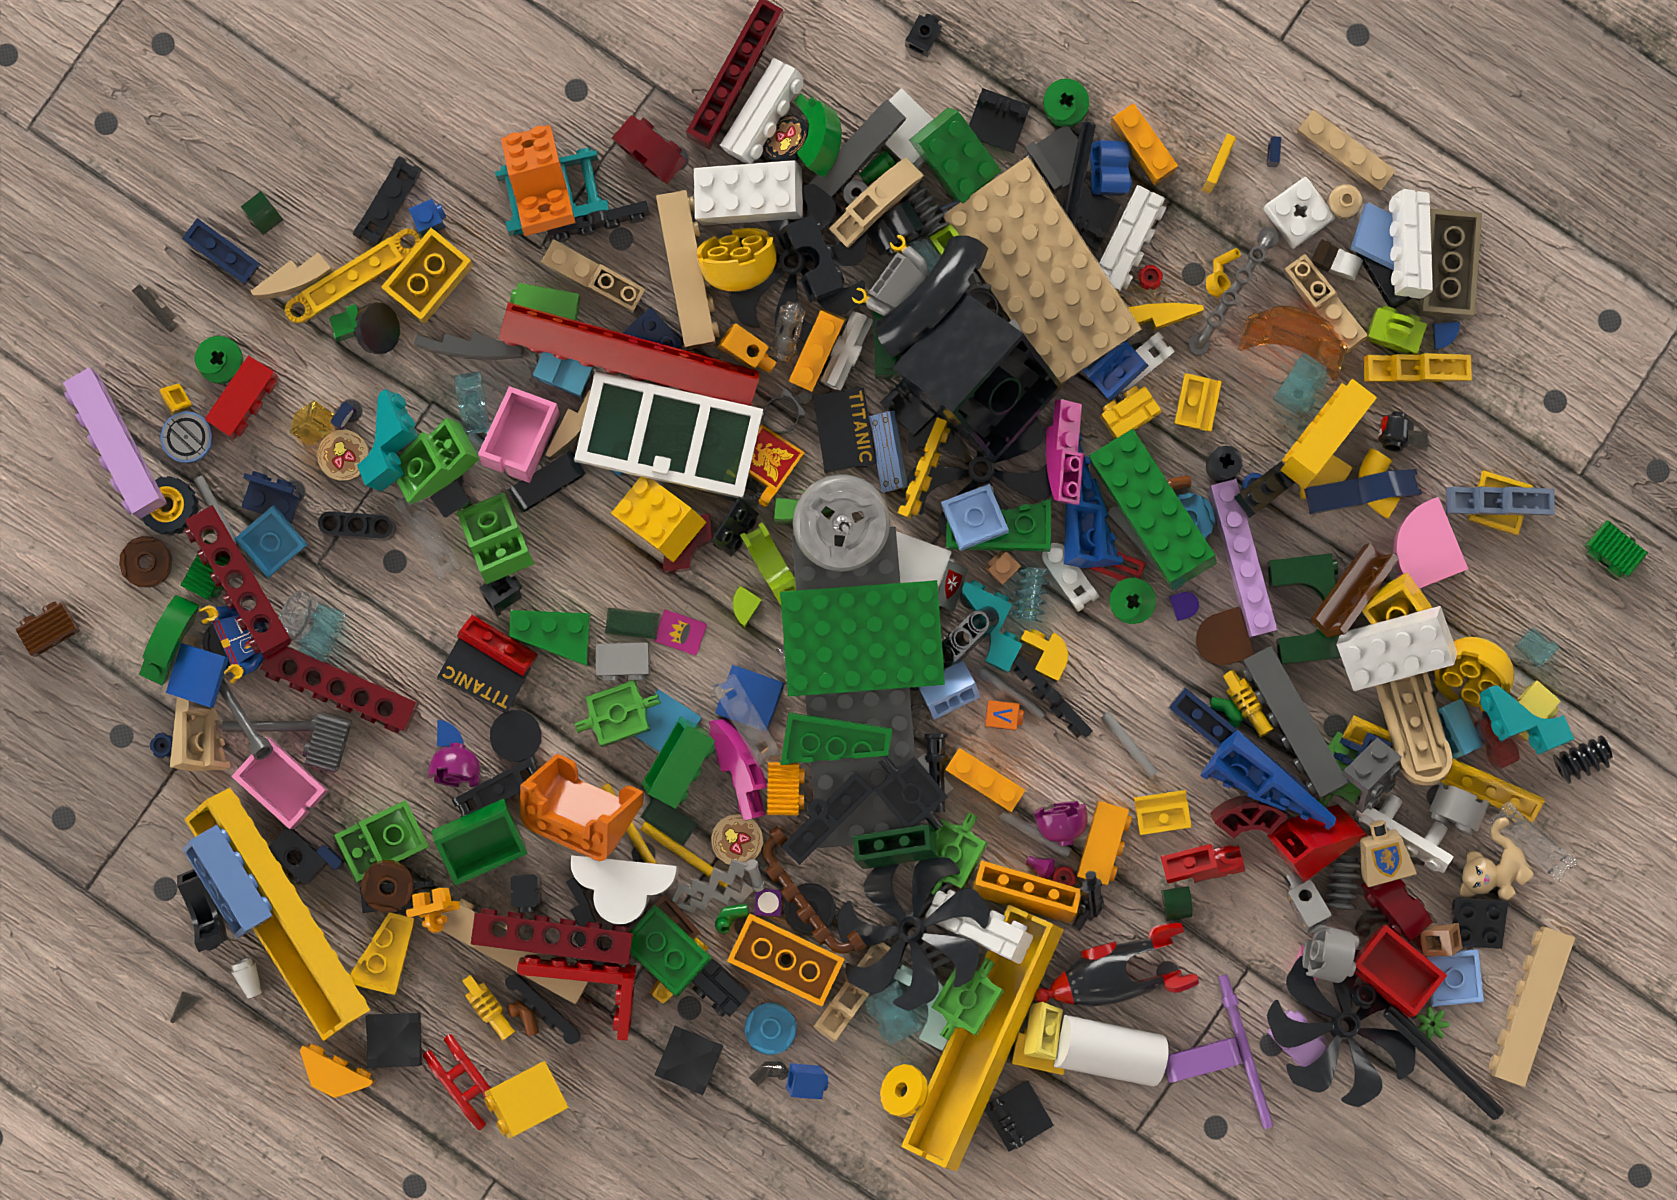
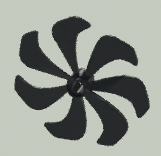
M802 185V197L808 207L807 217L813 215L815 221H818L824 230L836 214V203L817 185ZM788 219L766 221L773 229L784 249L781 255L776 253V262L780 264V267L774 269L772 274L756 287L744 291H731V304L742 324L759 328L760 324L756 314V306L759 299L773 283L787 273L789 276L775 312V326L779 333L783 335L785 328L783 317H794L798 319V322L792 328L791 338L807 341L814 325L803 318L799 309L797 275L802 274L803 276L805 273L810 272L806 268L807 262L814 263L811 256H805L802 252L793 254L799 258L798 265L790 269L787 261L791 256H789L779 233L785 225L789 224ZM867 230L849 248L842 242L831 247L834 256L832 260L835 266H855L863 261L867 252ZM739 238V239H740V243H741V247H743V246H742V240H743L744 238ZM860 280L852 286L842 288L838 293L817 301L822 308L839 316L844 315L858 305V303L852 300V297L858 301L864 298L863 292L857 290V288L865 289V282Z
M934 416L915 436L911 432L909 433L908 452L911 453L917 448L926 445L938 416ZM1038 417L1034 418L995 463L984 457L979 451H977V457L972 459L956 431L948 424L947 428L951 429L946 443L941 442L940 447L966 463L968 469L939 465L935 468L932 466L928 475L932 477L927 492L922 491L919 501L923 502L919 514L922 515L924 513L925 500L931 491L945 483L970 477L972 481L956 496L976 489L978 483H984V486L990 484L1000 510L1009 509L1003 504L990 482L992 476L1031 499L1043 500L1048 498L1052 491L1048 478L1047 463L1041 470L1031 473L994 470L993 466L995 463L1027 453L1041 444L1044 431ZM976 464L986 465L988 473L985 476L976 475L973 470ZM916 468L911 470L908 474V486L912 481H915L916 479ZM942 511L939 516L938 526L941 533L946 536L947 519Z
M947 857L920 860L916 864L912 879L913 916L905 915L893 892L892 877L899 864L875 867L867 876L864 882L866 896L881 910L899 920L898 926L871 925L859 920L854 912L851 901H847L837 914V923L840 939L843 943L849 941L847 935L853 930L857 932L867 947L900 936L892 948L871 966L863 968L846 963L845 971L849 983L871 994L884 991L893 980L905 948L909 944L913 967L911 985L907 992L893 1000V1004L903 1010L911 1011L931 1002L938 994L939 984L933 967L920 947L925 941L942 951L953 962L956 969L954 987H960L973 979L980 957L978 946L973 941L964 938L928 934L927 927L951 918L969 917L985 929L989 922L990 909L979 893L970 888L961 889L936 909L926 920L922 922L919 919L926 899L936 883L946 876L960 874L958 866ZM913 926H917L916 933L908 936L909 930Z
M1355 950L1354 958L1360 952V950ZM1300 956L1295 961L1286 978V986L1289 993L1300 1003L1332 1020L1330 1023H1304L1287 1017L1279 1001L1275 1000L1266 1015L1275 1041L1283 1047L1292 1048L1308 1043L1327 1032H1330L1334 1038L1324 1053L1312 1064L1306 1067L1290 1063L1286 1065L1288 1075L1294 1084L1316 1093L1327 1090L1334 1077L1341 1040H1347L1354 1064V1084L1351 1090L1341 1098V1101L1353 1107H1360L1377 1097L1382 1090V1079L1371 1061L1354 1040L1353 1036L1356 1034L1374 1042L1391 1055L1396 1065L1398 1080L1405 1078L1414 1071L1416 1047L1398 1030L1360 1028L1361 1020L1378 1011L1387 1009L1392 1004L1376 992V1000L1370 1008L1362 1009L1360 1006L1355 1014L1352 1013L1351 991L1358 977L1353 974L1351 977L1347 976L1340 983L1333 982L1341 1013H1339L1322 995L1314 978L1306 974L1309 971L1303 968V956ZM1341 1020L1347 1023L1349 1027L1348 1032L1342 1029Z

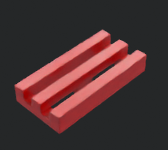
M1117 551L1118 556L1122 555L1124 561L1139 566V569L1137 571L1122 564L1112 565L1111 567L1141 579L1146 562ZM1103 567L1088 568L1119 581L1128 578Z

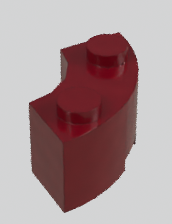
M631 115L614 134L612 139L626 154L639 162L654 177L668 184L687 162L680 154L682 149L673 141L666 142L654 132V126L643 117L639 120Z
M709 513L700 515L706 523L674 562L664 556L663 571L665 574L691 571V561L696 551L703 545L712 543L713 535Z
M1247 795L1231 798L1221 803L1210 813L1214 823L1233 839L1240 833L1249 830H1261L1271 835L1288 817L1286 811Z
M1401 879L1368 887L1365 882L1361 884L1366 894L1364 896L1366 902L1372 908L1376 907L1390 923L1388 925L1389 928L1409 942L1433 923L1419 899H1415L1408 894L1405 888L1406 884Z

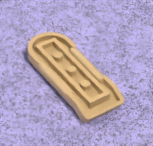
M1425 672L1376 685L1375 688L1394 751L1402 756L1399 764L1401 772L1408 780L1418 785L1429 786L1439 783L1449 773L1452 765V752L1446 740L1437 711L1428 673Z

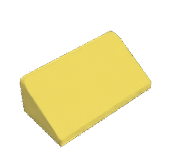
M1044 1002L1035 1003L1030 1006L1024 1048L1025 1055L1056 1060L1063 1009Z

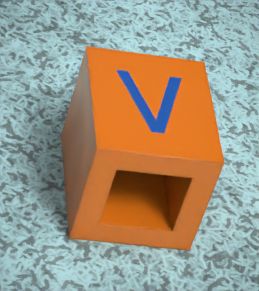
M988 700L984 727L1016 731L1017 725L1022 726L1024 710H1019L1020 704Z

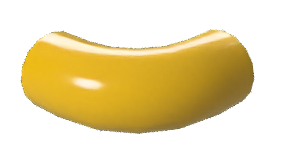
M1370 448L1362 461L1358 478L1386 472L1393 461L1379 451ZM1401 497L1377 500L1367 504L1375 512L1388 519Z

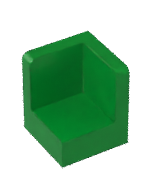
M356 304L347 306V311L329 318L334 331L333 336L337 342L355 336L354 327H357L355 319L359 312Z

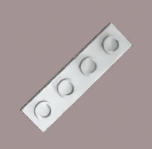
M1393 794L1387 797L1379 811L1374 808L1371 810L1367 808L1363 813H1360L1358 810L1356 811L1353 819L1363 829L1371 830L1370 823L1377 820H1384L1386 822L1387 831L1396 829L1403 839L1409 856L1422 860L1431 870L1444 873L1454 857L1438 847L1448 830L1444 824L1437 821L1434 822L1425 838H1422L1392 820L1402 804V800Z

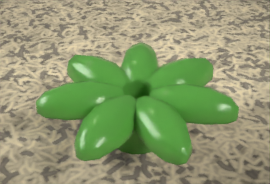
M1428 1007L1427 1017L1421 1014L1417 1015V1019L1424 1023L1418 1026V1028L1422 1032L1426 1031V1036L1430 1040L1434 1033L1442 1039L1444 1035L1440 1028L1449 1027L1450 1024L1446 1021H1440L1444 1016L1443 1010H1440L1434 1016L1433 1009Z

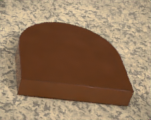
M1239 607L1211 615L1201 623L1197 630L1196 646L1198 652L1212 664L1219 666L1229 665L1245 660L1255 654Z

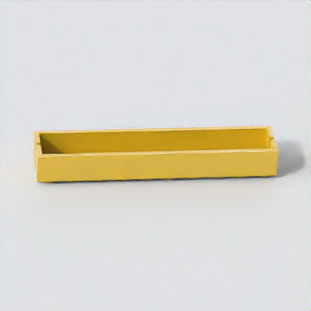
M231 787L206 799L184 820L195 837L215 825H218L220 830L224 829L231 840L229 843L230 847L234 852L237 851L241 855L245 863L243 865L247 875L252 874L258 884L256 889L261 898L266 897L272 907L270 911L272 916L253 930L324 1041L348 1027L370 1011V1008Z
M1009 904L1004 913V916H1006L1004 922L1012 924L1014 920L1027 926L1026 932L1033 935V940L1020 964L988 949L985 958L990 959L996 964L987 977L990 978L993 984L1005 991L978 1036L963 1028L957 1027L929 1082L926 1099L923 1105L918 1107L901 1146L921 1157H925V1159L956 1172L1064 929Z

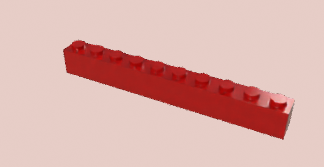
M510 302L507 304L498 339L503 340L505 344L510 346H526L533 352H548L561 360L573 359L587 367H593L594 365L602 367L605 371L612 374H618L619 372L628 374L634 380L643 381L646 379L653 381L659 386H672L679 388L681 391L697 393L748 406L752 404L759 380V371Z

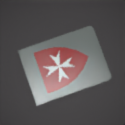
M950 560L948 561L938 591L939 606L954 611L968 569Z

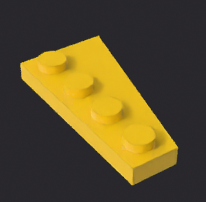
M937 417L924 448L925 456H922L918 462L915 471L916 479L908 486L905 498L907 501L906 505H901L898 511L900 516L909 520L912 519L913 515L918 516L923 503L919 501L922 491L927 492L932 477L928 475L932 466L937 467L941 457L938 449L941 442L946 443L951 431L950 428H947L949 423Z

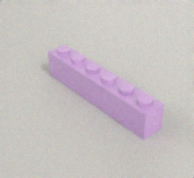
M89 367L63 382L67 389L64 392L65 397L72 406L75 405L78 413L76 417L82 427H87L90 433L87 438L94 449L98 448L101 454L99 461L106 471H110L113 477L110 479V482L116 492H121L125 499L122 501V505L127 513L141 519L167 504L99 374Z
M1234 479L1211 485L1208 488L1249 638L1272 633L1277 630L1248 520L1246 513L1234 499L1240 493L1237 480Z

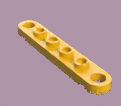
M402 229L392 237L387 238L305 289L302 293L291 298L285 305L287 318L296 324L305 323L400 264L421 240L419 234L413 229ZM406 235H411L415 238V245L410 249L401 246V240ZM298 303L305 306V314L300 317L293 316L291 313L292 307Z

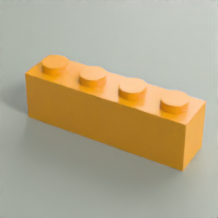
M982 860L976 870L972 889L978 892L983 899L1007 906L1009 904L1018 909L1071 924L1077 913L1081 897L1079 888Z

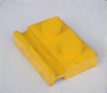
M1185 373L1173 425L1211 432L1222 381Z
M1186 790L1133 798L1139 835L1192 827Z

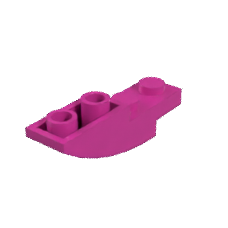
M1059 399L1055 400L1053 426H1049L1046 429L1048 478L1055 501L1079 505L1084 456L1083 453L1078 452L1082 404Z
M727 718L709 721L710 735L715 740L717 762L722 772L731 771L732 785L736 790L739 801L738 807L743 820L765 816L759 790L768 787L753 750L739 730Z

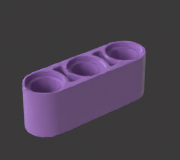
M1232 1037L1168 1054L1165 1070L1168 1082H1176L1241 1064L1242 1060L1236 1038Z

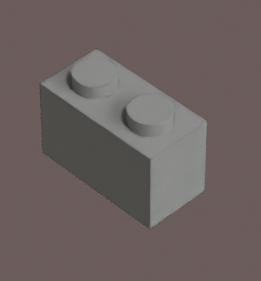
M649 643L596 644V675L602 677V681H618V676H628L629 681L644 680V676H650Z

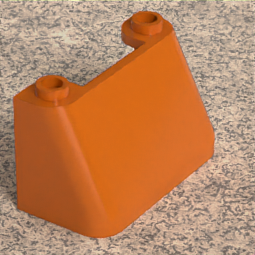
M557 753L520 785V817L523 825L530 831L594 860L604 861L614 851L642 807L644 791L633 786H625L620 790L619 797L579 780L576 763Z

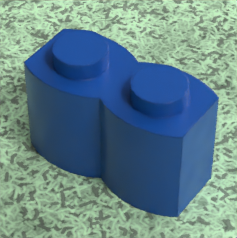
M1099 140L1092 143L1090 162L1092 167L1091 189L1093 195L1122 196L1129 193L1132 187V176L1129 173L1128 165L1131 161L1132 153L1127 142Z

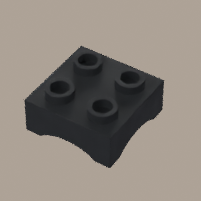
M421 1012L365 1015L367 1068L422 1065Z
M675 1025L654 1075L704 1095L724 1045Z

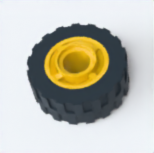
M172 476L158 477L155 481L165 500H173V508L168 512H164L162 506L141 519L144 520L146 526L160 534H168L170 536L176 533H183L184 529L187 528L185 519L199 512V502L195 496L196 493L187 483L178 478L176 479Z

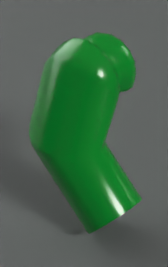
M1211 697L1209 706L1211 709L1224 712L1228 717V723L1233 727L1241 726L1244 720L1241 715L1242 712L1237 709L1232 700Z
M747 903L722 908L715 919L714 926L717 932L726 934L730 931L735 918L747 917Z

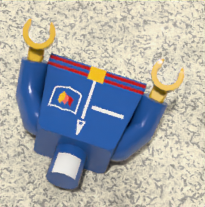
M208 605L200 609L199 612L205 611L209 615V618L201 620L202 623L206 624L213 621L212 623L229 658L231 665L224 671V674L232 672L235 675L230 683L233 684L242 676L257 670L264 658L260 652L255 654L248 640L252 638L247 630L242 632L235 619L239 616L235 608L230 610L228 606L213 607ZM260 622L255 626V631L263 633L268 630L269 625L265 622Z

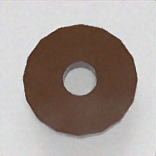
M141 536L132 539L122 550L119 566L122 575L130 583L141 588H151L160 585L167 579L172 570V556L170 550L162 541L154 537ZM144 555H150L153 561L148 569H142L139 565V560Z
M381 860L373 863L365 871L361 881V893L371 908L379 912L392 913L410 901L413 894L414 881L410 871L403 864L394 860ZM385 880L392 881L395 885L394 890L389 893L383 892L380 888L381 882Z

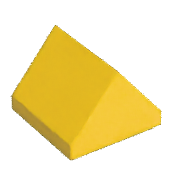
M180 383L159 390L160 396L172 416L192 406Z

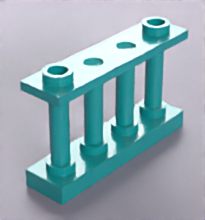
M591 148L579 149L574 155L559 158L574 219L579 217L586 218V215L591 212L609 210L607 200L602 201L598 197L591 162L599 159L597 151H591ZM581 164L588 195L587 204L580 206L573 203L566 167ZM507 165L500 167L499 171H495V175L498 181L505 180L513 216L510 221L505 222L509 236L522 234L523 229Z

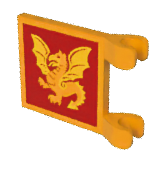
M763 424L759 427L748 475L767 487L758 501L760 505L766 508L805 452ZM742 452L726 472L724 480L729 484H733L737 478Z

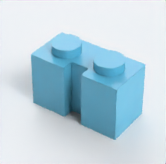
M543 352L534 370L533 377L538 381L582 399L594 369L593 367L581 365L577 360H561L556 358L554 354Z

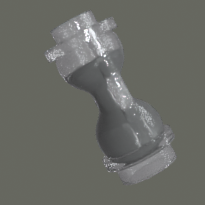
M786 302V305L780 306L770 348L772 351L771 357L777 360L790 362L792 356L796 354L805 316V310L801 309V304Z

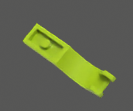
M761 522L758 524L760 528L747 535L744 532L740 536L781 606L780 592L796 591L795 577L783 560L764 523Z

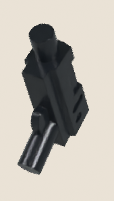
M1094 871L1086 873V879L1080 888L1082 905L1080 913L1071 925L1077 931L1082 929L1087 920L1092 921L1094 917H1098L1104 908V900L1101 895L1102 881L1096 877Z

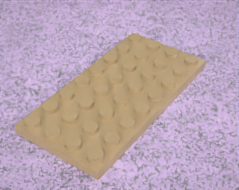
M1028 156L973 193L963 204L960 202L944 214L946 222L952 224L959 236L976 238L988 247L986 257L978 271L985 282L991 284V291L1010 320H1016L1023 334L1062 384L1142 330Z

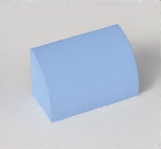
M964 661L944 670L945 685L918 687L934 720L981 697Z

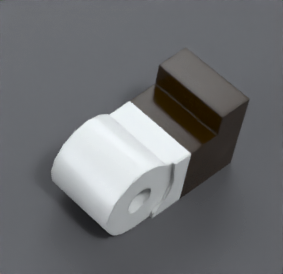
M1323 239L1318 243L1311 260L1317 268L1348 280L1356 279L1363 260L1358 256L1344 252V250L1331 245L1330 242Z

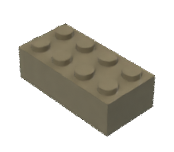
M1430 208L1433 291L1419 299L1418 316L1470 320L1475 316L1482 213Z

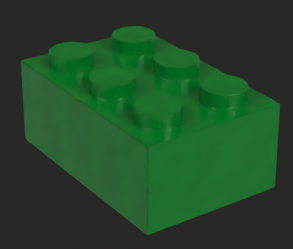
M947 107L909 139L951 199L963 204L973 193L985 186L1002 171L958 110Z
M680 716L641 783L646 792L675 809L679 803L683 804L689 793V790H687L691 781L697 780L702 770L700 765L704 758L708 759L715 748L713 744L715 740L709 732Z
M501 799L432 830L434 843L455 886L528 854L525 841L505 799Z

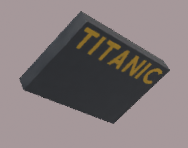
M864 388L813 395L824 472L876 465Z
M458 638L437 679L507 714L531 671V667L522 676Z

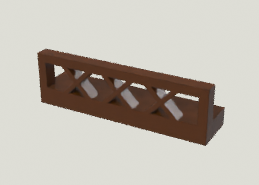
M1365 544L1310 619L1311 622L1327 638L1346 634L1399 558L1394 553L1382 556L1371 544Z

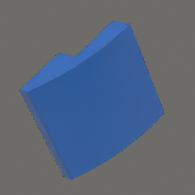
M1125 341L1082 371L1112 401L1149 365Z
M181 643L166 693L214 708L229 658Z
M732 665L715 714L768 732L785 683Z

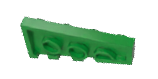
M1051 499L1032 505H1020L1018 508L1009 510L1002 509L1001 513L1009 533L965 549L1050 552ZM947 521L946 549L959 550Z
M788 712L780 765L821 760L832 761L845 758L888 756L892 728Z

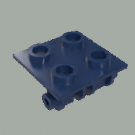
M651 306L623 332L626 335L677 349L684 344Z

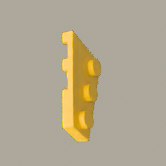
M388 913L350 973L354 985L392 995L397 994L416 918H407L404 915Z

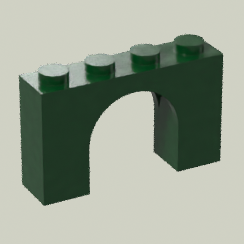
M1332 553L1276 559L1267 562L1270 588L1302 585L1313 589L1324 601L1336 585L1335 575H1338V563L1336 559L1332 558ZM1317 629L1308 635L1276 639L1278 658L1282 665L1341 659L1336 645L1339 636L1327 638Z

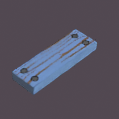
M895 411L869 416L882 493L907 488L908 484Z

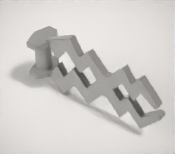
M732 859L727 873L714 867L708 883H703L693 877L691 886L678 882L672 901L676 902L682 891L691 895L690 904L677 902V906L694 914L696 907L705 911L711 898L727 904L730 897H733L741 903L753 891L759 892L764 890L766 884L762 879L758 868L759 864L755 859L748 860L746 863ZM745 871L749 872L752 880L751 885L743 881L740 891L726 885L723 893L716 890L719 880L732 885L736 874L743 879ZM697 891L704 893L701 900L695 898Z

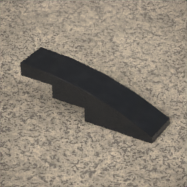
M575 877L566 881L579 904L570 910L578 925L586 927V922L596 923L589 900L581 884ZM583 933L574 938L579 947L586 943V936ZM599 938L598 946L603 950L601 938ZM589 960L592 961L594 965H604L605 963L602 961Z

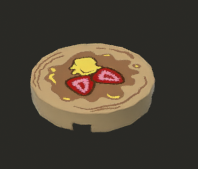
M336 430L328 434L321 441L317 451L321 470L328 477L337 481H352L360 477L361 474L357 464L369 454V448L365 440L357 433L349 430Z
M741 814L728 815L721 819L713 829L711 837L712 849L716 856L725 864L730 865L732 859L746 863L748 860L756 859L761 852L763 845L762 831L753 819L744 821Z

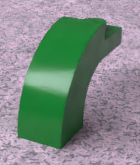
M800 93L794 102L807 117L809 131L806 141L797 152V155L810 170L824 178L833 166L840 149L842 138L840 119L834 109L820 100L818 101L813 96L809 99Z
M178 595L173 597L157 622L142 656L144 661L139 673L140 676L159 685H164L177 650L185 635L193 626L200 605Z

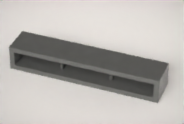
M1272 646L1243 660L1245 667L1241 670L1248 683L1254 682L1258 689L1254 693L1261 705L1266 704L1270 713L1267 714L1270 723L1274 728L1279 727L1283 736L1279 738L1286 751L1291 749L1296 757L1292 761L1299 774L1305 773L1308 782L1305 784L1313 797L1317 795L1319 800L1347 786V779L1342 776V770Z

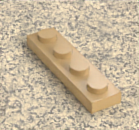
M1312 110L1297 130L1300 135L1379 193L1396 171L1315 110Z

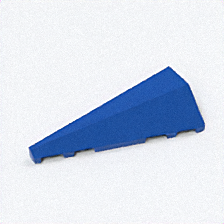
M1079 435V444H1078V452H1079V453H1083V450H1082V447H1081V444H1080V441L1082 440V436H1081V435ZM1083 456L1079 505L1066 503L1064 564L1084 569L1120 565L1123 563V557L1117 554L1114 545L1116 537L1114 533H1110L1106 521L1108 513L1096 479L1091 477L1088 468L1090 464L1089 457Z
M1238 730L1222 742L1201 773V777L1204 779L1212 777L1222 781L1224 787L1230 789L1231 786L1244 790L1247 792V796L1285 811L1288 808L1300 813V818L1308 820L1310 817L1325 823V828L1330 829L1335 824L1336 817Z

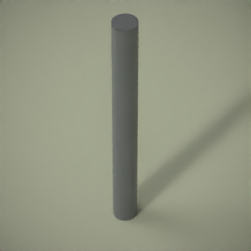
M238 721L222 722L223 732H244ZM312 721L250 722L257 732L309 731Z

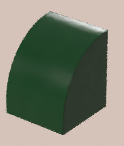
M262 191L240 206L263 235L284 220Z
M1189 886L1161 890L1166 921L1192 917V901Z

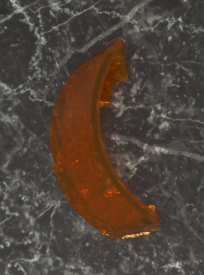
M1275 306L1270 310L1260 313L1255 312L1248 316L1237 350L1243 351L1244 349L1263 344L1290 346L1313 357L1332 378L1331 380L1337 381L1348 347L1344 340H1340L1339 335L1333 329L1334 326L1320 315L1299 307Z

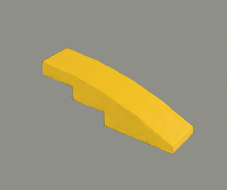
M1156 303L1128 307L1139 325L1151 322L1154 331L1200 315L1205 310L1201 304Z
M1424 353L1421 355L1363 356L1364 382H1457L1472 380L1471 355Z

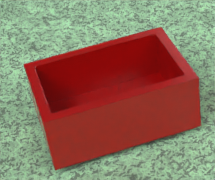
M1383 925L1375 931L1353 960L1356 963L1354 974L1366 984L1371 985L1379 995L1390 1004L1395 1005L1407 1018L1418 1014L1447 977L1442 970L1387 925Z

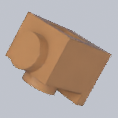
M1000 551L987 563L983 570L1002 587L1020 569L1021 565L1007 552Z
M1453 923L1452 925H1429L1424 929L1418 938L1419 946L1423 950V956H1453L1462 949L1459 923Z

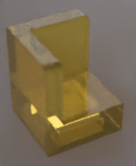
M314 400L295 412L290 433L307 445H312L330 433L331 419L334 414Z

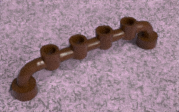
M778 826L769 831L772 836L765 842L763 847V858L769 866L765 871L774 883L779 880L783 885L784 889L780 892L789 904L794 901L800 908L796 913L803 923L810 922L815 930L811 934L820 946L825 943L833 952L839 954L849 953L854 949L859 953L867 947L855 930L847 935L848 942L839 943L836 941L773 855L774 848L777 845L781 847L788 839Z

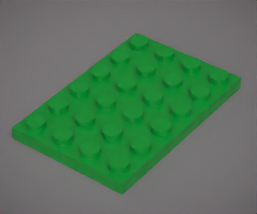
M937 580L780 592L788 697L945 685Z

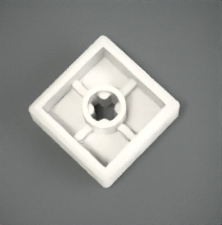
M1307 177L1299 180L1268 202L1264 207L1265 213L1292 249H1295L1335 219V215ZM1296 207L1304 209V218L1294 215Z

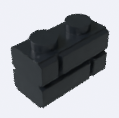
M514 875L510 878L511 890L514 891L511 893V906L518 907V913L536 912V907L542 905V893L539 892L541 889V877L538 875Z
M714 958L692 981L694 984L692 990L702 999L706 996L714 1002L711 1007L722 1017L725 1014L730 1017L751 994L747 988Z

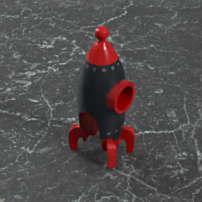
M1167 923L1153 927L1148 934L1149 939L1135 940L1122 944H1117L1116 941L1081 951L1082 958L1064 970L1048 990L1045 988L1037 989L1035 999L1038 1003H1046L1049 998H1054L1067 1004L1095 1007L1130 1000L1161 987H1164L1169 992L1179 993L1198 985L1199 980L1197 974L1182 976L1181 970H1175L1140 981H1133L1128 977L1126 964L1130 957L1173 944L1171 937L1184 932L1181 923Z

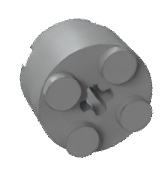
M1440 783L1428 811L1431 813L1430 818L1445 826L1449 822L1453 823L1459 832L1472 836L1473 831L1478 832L1490 803L1483 800L1482 804H1480V800H1477L1476 795L1449 785L1447 790V786L1444 783Z
M1322 924L1316 925L1311 931L1315 934L1312 940L1307 939L1303 951V968L1309 971L1306 974L1335 983L1342 982L1347 976H1353L1356 969V963L1353 960L1355 950L1359 944V937L1349 931Z

